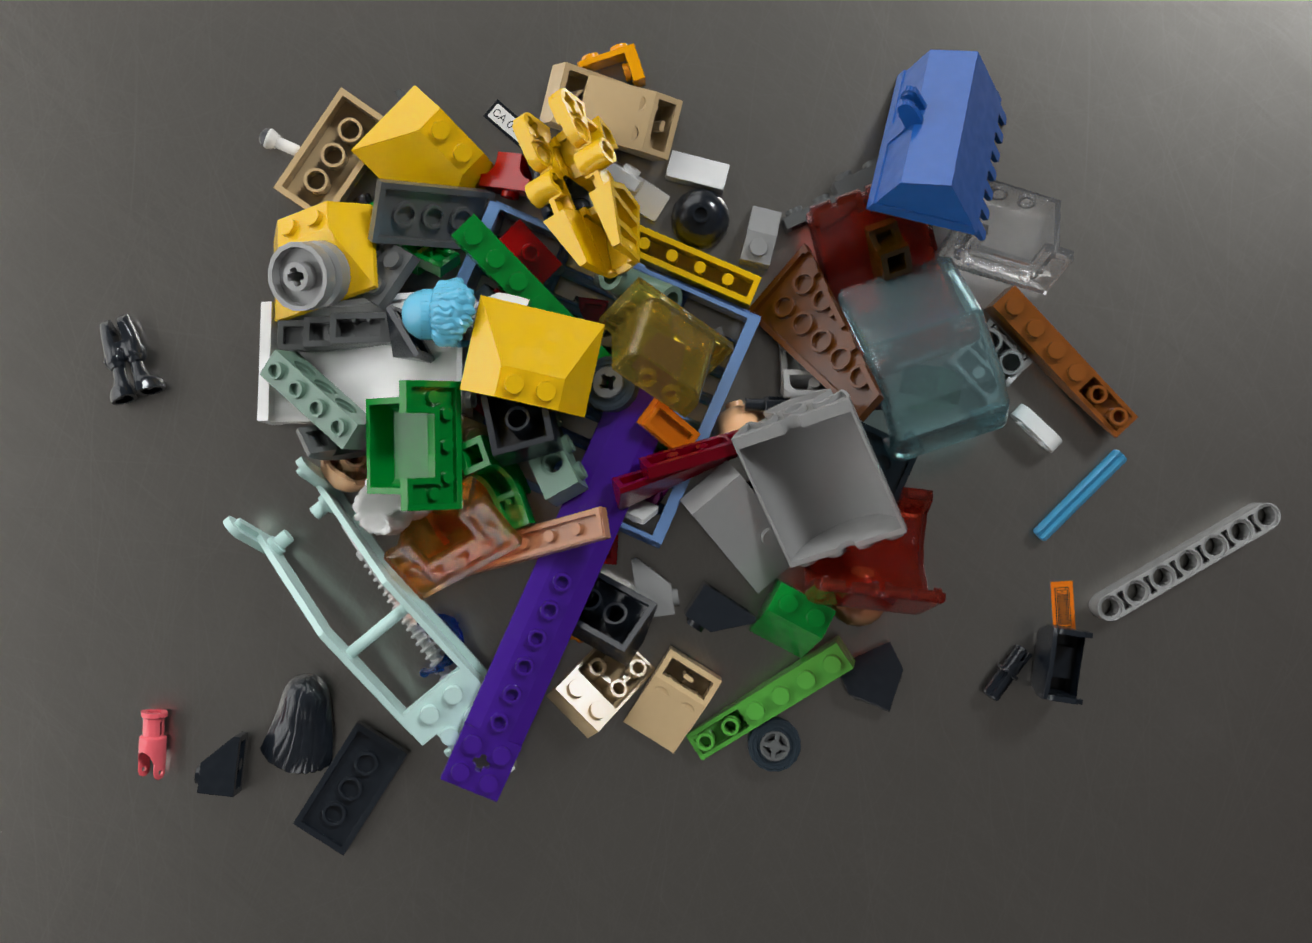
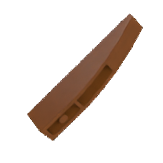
M1015 285L1006 288L984 309L1050 379L1114 438H1117L1138 418L1130 407Z

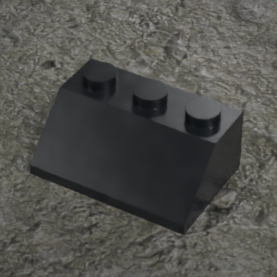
M600 572L572 636L628 666L645 640L658 605L656 602Z

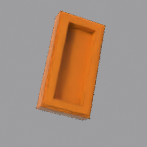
M655 397L636 422L668 449L693 443L700 436L697 430L660 399Z

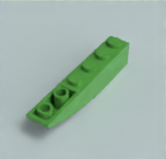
M838 635L688 732L686 737L701 760H704L852 670L855 659Z

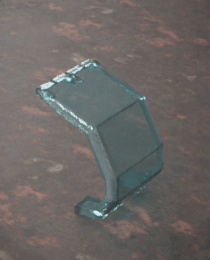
M945 255L924 261L923 265H912L913 272L888 281H884L879 276L866 281L864 285L859 283L841 289V293L838 295L839 305L884 396L881 406L890 437L884 438L883 443L889 456L896 461L908 460L1000 429L1007 424L1010 399L1005 375L983 310L954 260Z

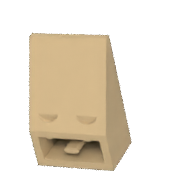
M588 75L582 98L587 118L592 120L600 116L611 130L618 146L617 150L653 162L668 160L683 101L657 91Z
M670 645L623 722L674 753L722 683L721 676Z
M593 648L546 697L587 738H590L604 727L653 674L655 668L638 651L629 665L625 666Z

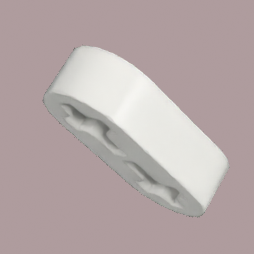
M1021 403L1010 414L1011 418L1046 451L1053 453L1063 442L1060 436L1026 405Z

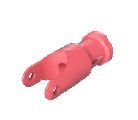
M164 709L141 710L143 728L142 735L139 736L138 774L144 777L149 773L151 759L153 763V777L156 780H160L165 774L167 736L164 735L168 711Z

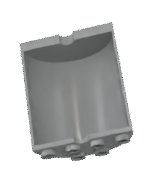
M823 389L794 397L764 411V419L759 422H747L732 437L731 441L791 568L799 565L807 567L814 564L817 560L826 557H839L846 552V547L849 546L866 549L875 542L884 539L896 540L902 537L904 533H907L904 519L847 391L841 389L833 394L831 389Z

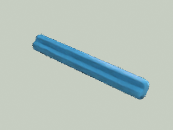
M1112 450L1033 529L1034 534L1042 541L1048 540L1127 461L1125 455L1119 450Z

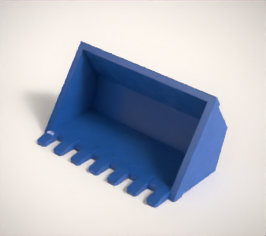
M930 49L908 70H903L897 76L867 202V210L972 234L980 241L985 240L986 230L980 218L983 221L989 220L990 212L983 198L987 201H991L993 198V191L987 178L990 182L996 181L997 173L991 160L994 163L999 162L1000 153L994 141L997 144L1003 142V133L998 123L1001 126L1006 125L1007 118L1001 106L1002 99L1000 94L996 90L978 51Z

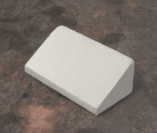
M672 150L665 180L723 194L730 165Z

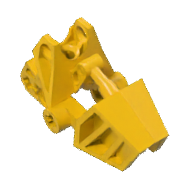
M561 88L548 97V103L557 124L563 128L552 139L550 128L529 112H525L513 120L512 128L530 167L540 174V176L525 185V192L529 201L536 208H543L550 203L554 215L543 222L577 264L582 268L611 279L629 271L640 262V205L625 184L615 182L611 173L606 169L617 160L615 150L618 149L611 130L600 116L592 120L587 118L584 102L567 89ZM569 177L590 192L588 194L594 206L589 209L582 207L576 210L564 179Z

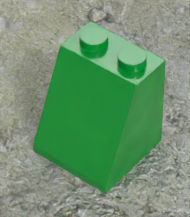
M776 578L756 615L757 619L751 624L749 631L802 658L822 640L837 611L818 599Z

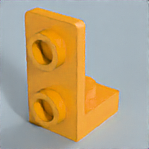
M619 43L612 46L609 52L600 55L598 52L589 53L583 56L581 61L577 62V66L594 72L625 61L626 63L621 64L626 82L632 80L633 86L637 87L646 85L645 75L634 43L630 45Z

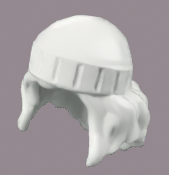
M367 479L365 480V486L356 495L352 505L353 510L356 512L354 519L360 521L359 526L363 527L369 534H375L376 536L400 534L410 525L411 521L422 519L433 511H401V495L367 494Z

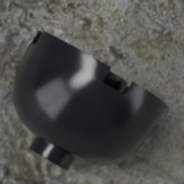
M695 189L683 194L674 204L671 213L672 231L681 243L697 250L710 249L719 243L727 234L730 223L729 209L724 200L715 192L706 189Z

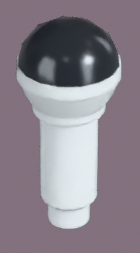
M266 128L259 134V142L266 149L277 148L293 156L300 149L299 145L281 138L272 128Z

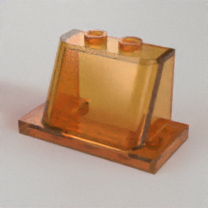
M462 477L463 509L433 510L422 519L411 521L410 525L400 533L398 544L385 551L383 559L421 600L522 545V537L494 506L493 500L484 485L474 477Z

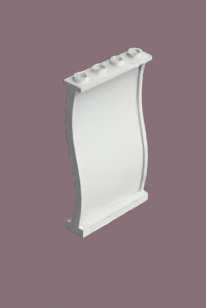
M414 292L398 293L390 305L402 309L404 301ZM365 298L343 300L329 308L318 309L290 320H304V317L330 316L331 313L386 311ZM261 302L257 421L272 426L313 423L260 375L273 351L277 349L278 322L275 321V302ZM473 325L463 334L462 340L471 339ZM424 340L435 358L431 363L395 358L392 354L391 344L346 350L298 353L366 413V399L399 397V380L461 381L469 345L462 348L439 347L433 340ZM461 390V415L473 417V408L477 405L476 393Z

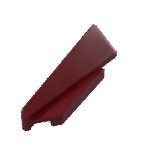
M738 430L638 458L641 470L611 478L617 508L623 510L721 465L726 460L729 461L738 457L731 441Z

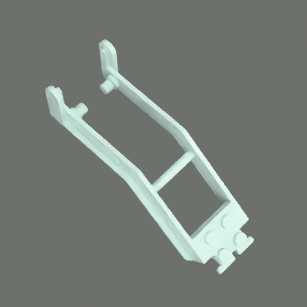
M301 456L295 461L299 467L296 470L297 474L315 486L321 494L318 497L319 501L309 508L311 513L318 520L328 512L334 513L382 585L400 605L348 647L329 626L284 557L285 548L294 541L287 530L284 529L275 537L270 536L243 519H235L232 516L224 519L223 524L236 539L267 556L318 637L422 746L437 734L441 738L442 743L448 746L444 753L449 758L488 670L398 572L373 534H369L368 531L359 526L360 521L354 519L356 512L353 510L352 504L345 494L331 486L325 479L321 468ZM409 613L458 667L406 708L357 655Z

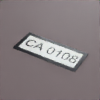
M497 99L483 116L520 147L512 128L513 120L518 116Z

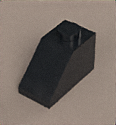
M242 731L200 763L196 768L194 777L195 783L198 784L197 793L234 797L242 791L248 732Z

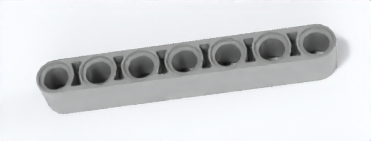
M1253 502L1094 594L1089 601L1090 612L1093 616L1106 621L1120 619L1274 529L1281 520L1279 508L1272 503ZM1261 509L1266 514L1265 520L1262 523L1257 518L1258 512ZM1235 524L1240 528V534L1237 538H1234L1231 533L1232 527ZM1209 539H1212L1214 549L1209 554L1206 551L1205 544ZM1183 554H1186L1188 556L1189 562L1188 565L1184 569H1182L1179 564V559ZM1157 569H1160L1163 573V579L1160 583L1156 584L1153 574ZM1131 584H1135L1137 587V594L1133 599H1130L1127 595V590ZM1109 599L1112 608L1107 614H1103L1101 605L1103 601Z

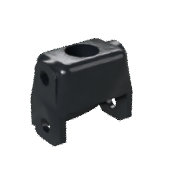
M1047 624L1039 629L1031 674V685L1038 697L1062 703L1083 704V699L1077 697L1085 638H1093L1092 632L1054 624Z

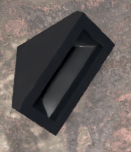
M393 305L386 307L393 357L426 363L433 362L435 358L425 341L414 337L405 328L402 322V309Z

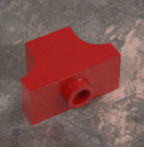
M498 151L494 167L489 172L481 174L479 186L492 190L496 194H501V197L509 200L518 201L519 196L527 197L525 185L532 181V177L525 156L518 153Z
M520 219L499 238L542 284L562 265Z

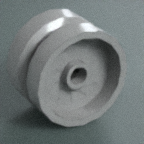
M325 240L288 242L276 250L268 266V284L273 296L282 306L293 311L329 308L344 298L351 282L350 266L345 255L336 245Z

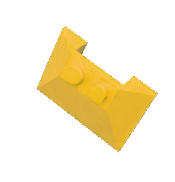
M415 85L351 149L379 179L485 189L479 186L480 176L489 172L494 167V164L437 104Z
M325 201L277 220L273 241L274 253L279 247L288 242L319 240L330 242L343 252L350 266L351 282L347 294L341 301L378 288L376 243H372L368 239L373 209L371 204ZM275 298L276 322L278 320H290L318 310L293 311L282 306Z
M480 295L459 390L502 398L585 418L605 324Z

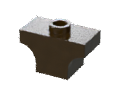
M893 217L864 227L873 278L878 284L913 272L909 244L903 239L898 223Z

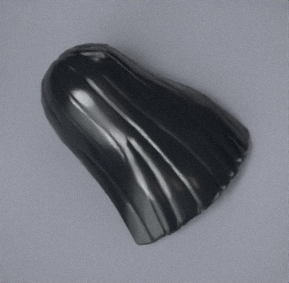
M299 674L286 684L277 712L260 747V751L269 763L274 764V766L281 770L283 769L287 773H316V771H322L332 762L333 719L331 697L327 684L316 674Z

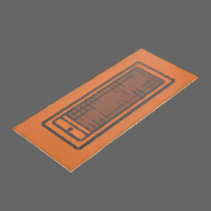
M1073 581L1050 582L1053 624L1076 629Z

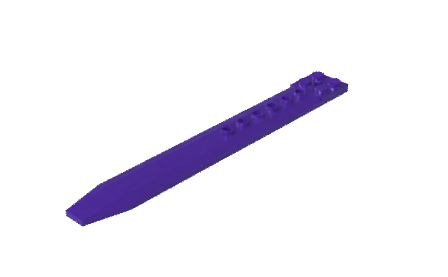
M655 333L631 363L640 379V388L636 400L622 411H603L581 460V464L588 475L585 482L589 489L563 503L555 519L600 506L606 507L611 538L537 559L440 777L441 780L495 802L498 801L629 508L627 507L623 510L617 508L611 478L641 470L638 458L653 454L658 440L636 422L654 397L660 399L673 410L684 345ZM482 754L486 755V761L490 764L487 767L477 768L476 763L472 761L473 758H480Z

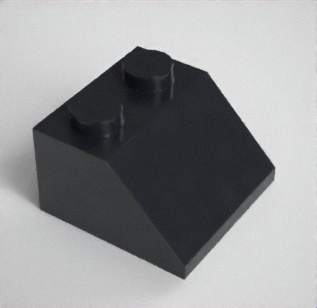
M705 581L702 582L684 609L685 616H687L686 623L701 633L704 628L709 632H715L753 624L757 619L751 611Z

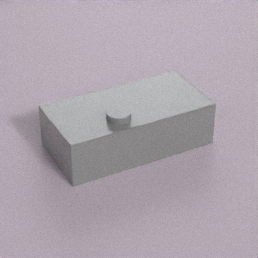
M727 460L680 499L682 504L757 593L762 591L790 567L756 493Z

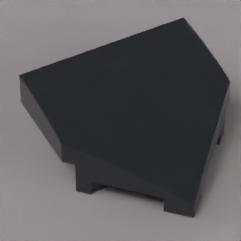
M888 642L855 657L854 668L840 676L849 696H852L854 700H860L890 712L902 679L903 667L891 642Z

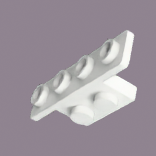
M616 161L606 169L611 173L614 181L625 184L640 205V213L650 220L656 221L668 203L670 196L639 176L641 172L628 163L622 165Z

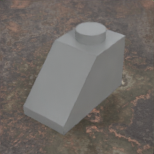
M757 206L752 207L739 264L765 271L768 270L782 212Z
M631 558L635 592L657 603L658 607L654 617L674 615V607L680 606L678 589H671V582L640 558Z

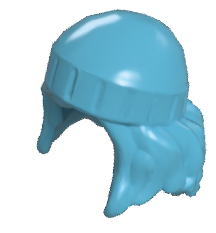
M462 278L439 280L434 289L418 290L407 297L402 306V322L407 331L420 340H433L439 347H467L470 343L469 340L462 339L463 334L466 333L467 329L474 322L471 316L476 314L474 291L464 284Z

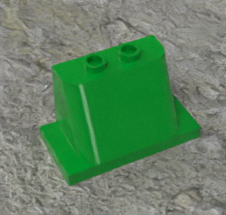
M399 380V397L366 399L367 494L401 495V511L463 509L461 390H459L461 381Z

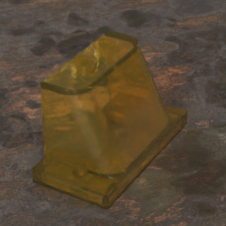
M640 277L599 318V323L605 324L604 329L611 333L612 369L683 417L689 415L697 407L706 377L734 351L731 341Z

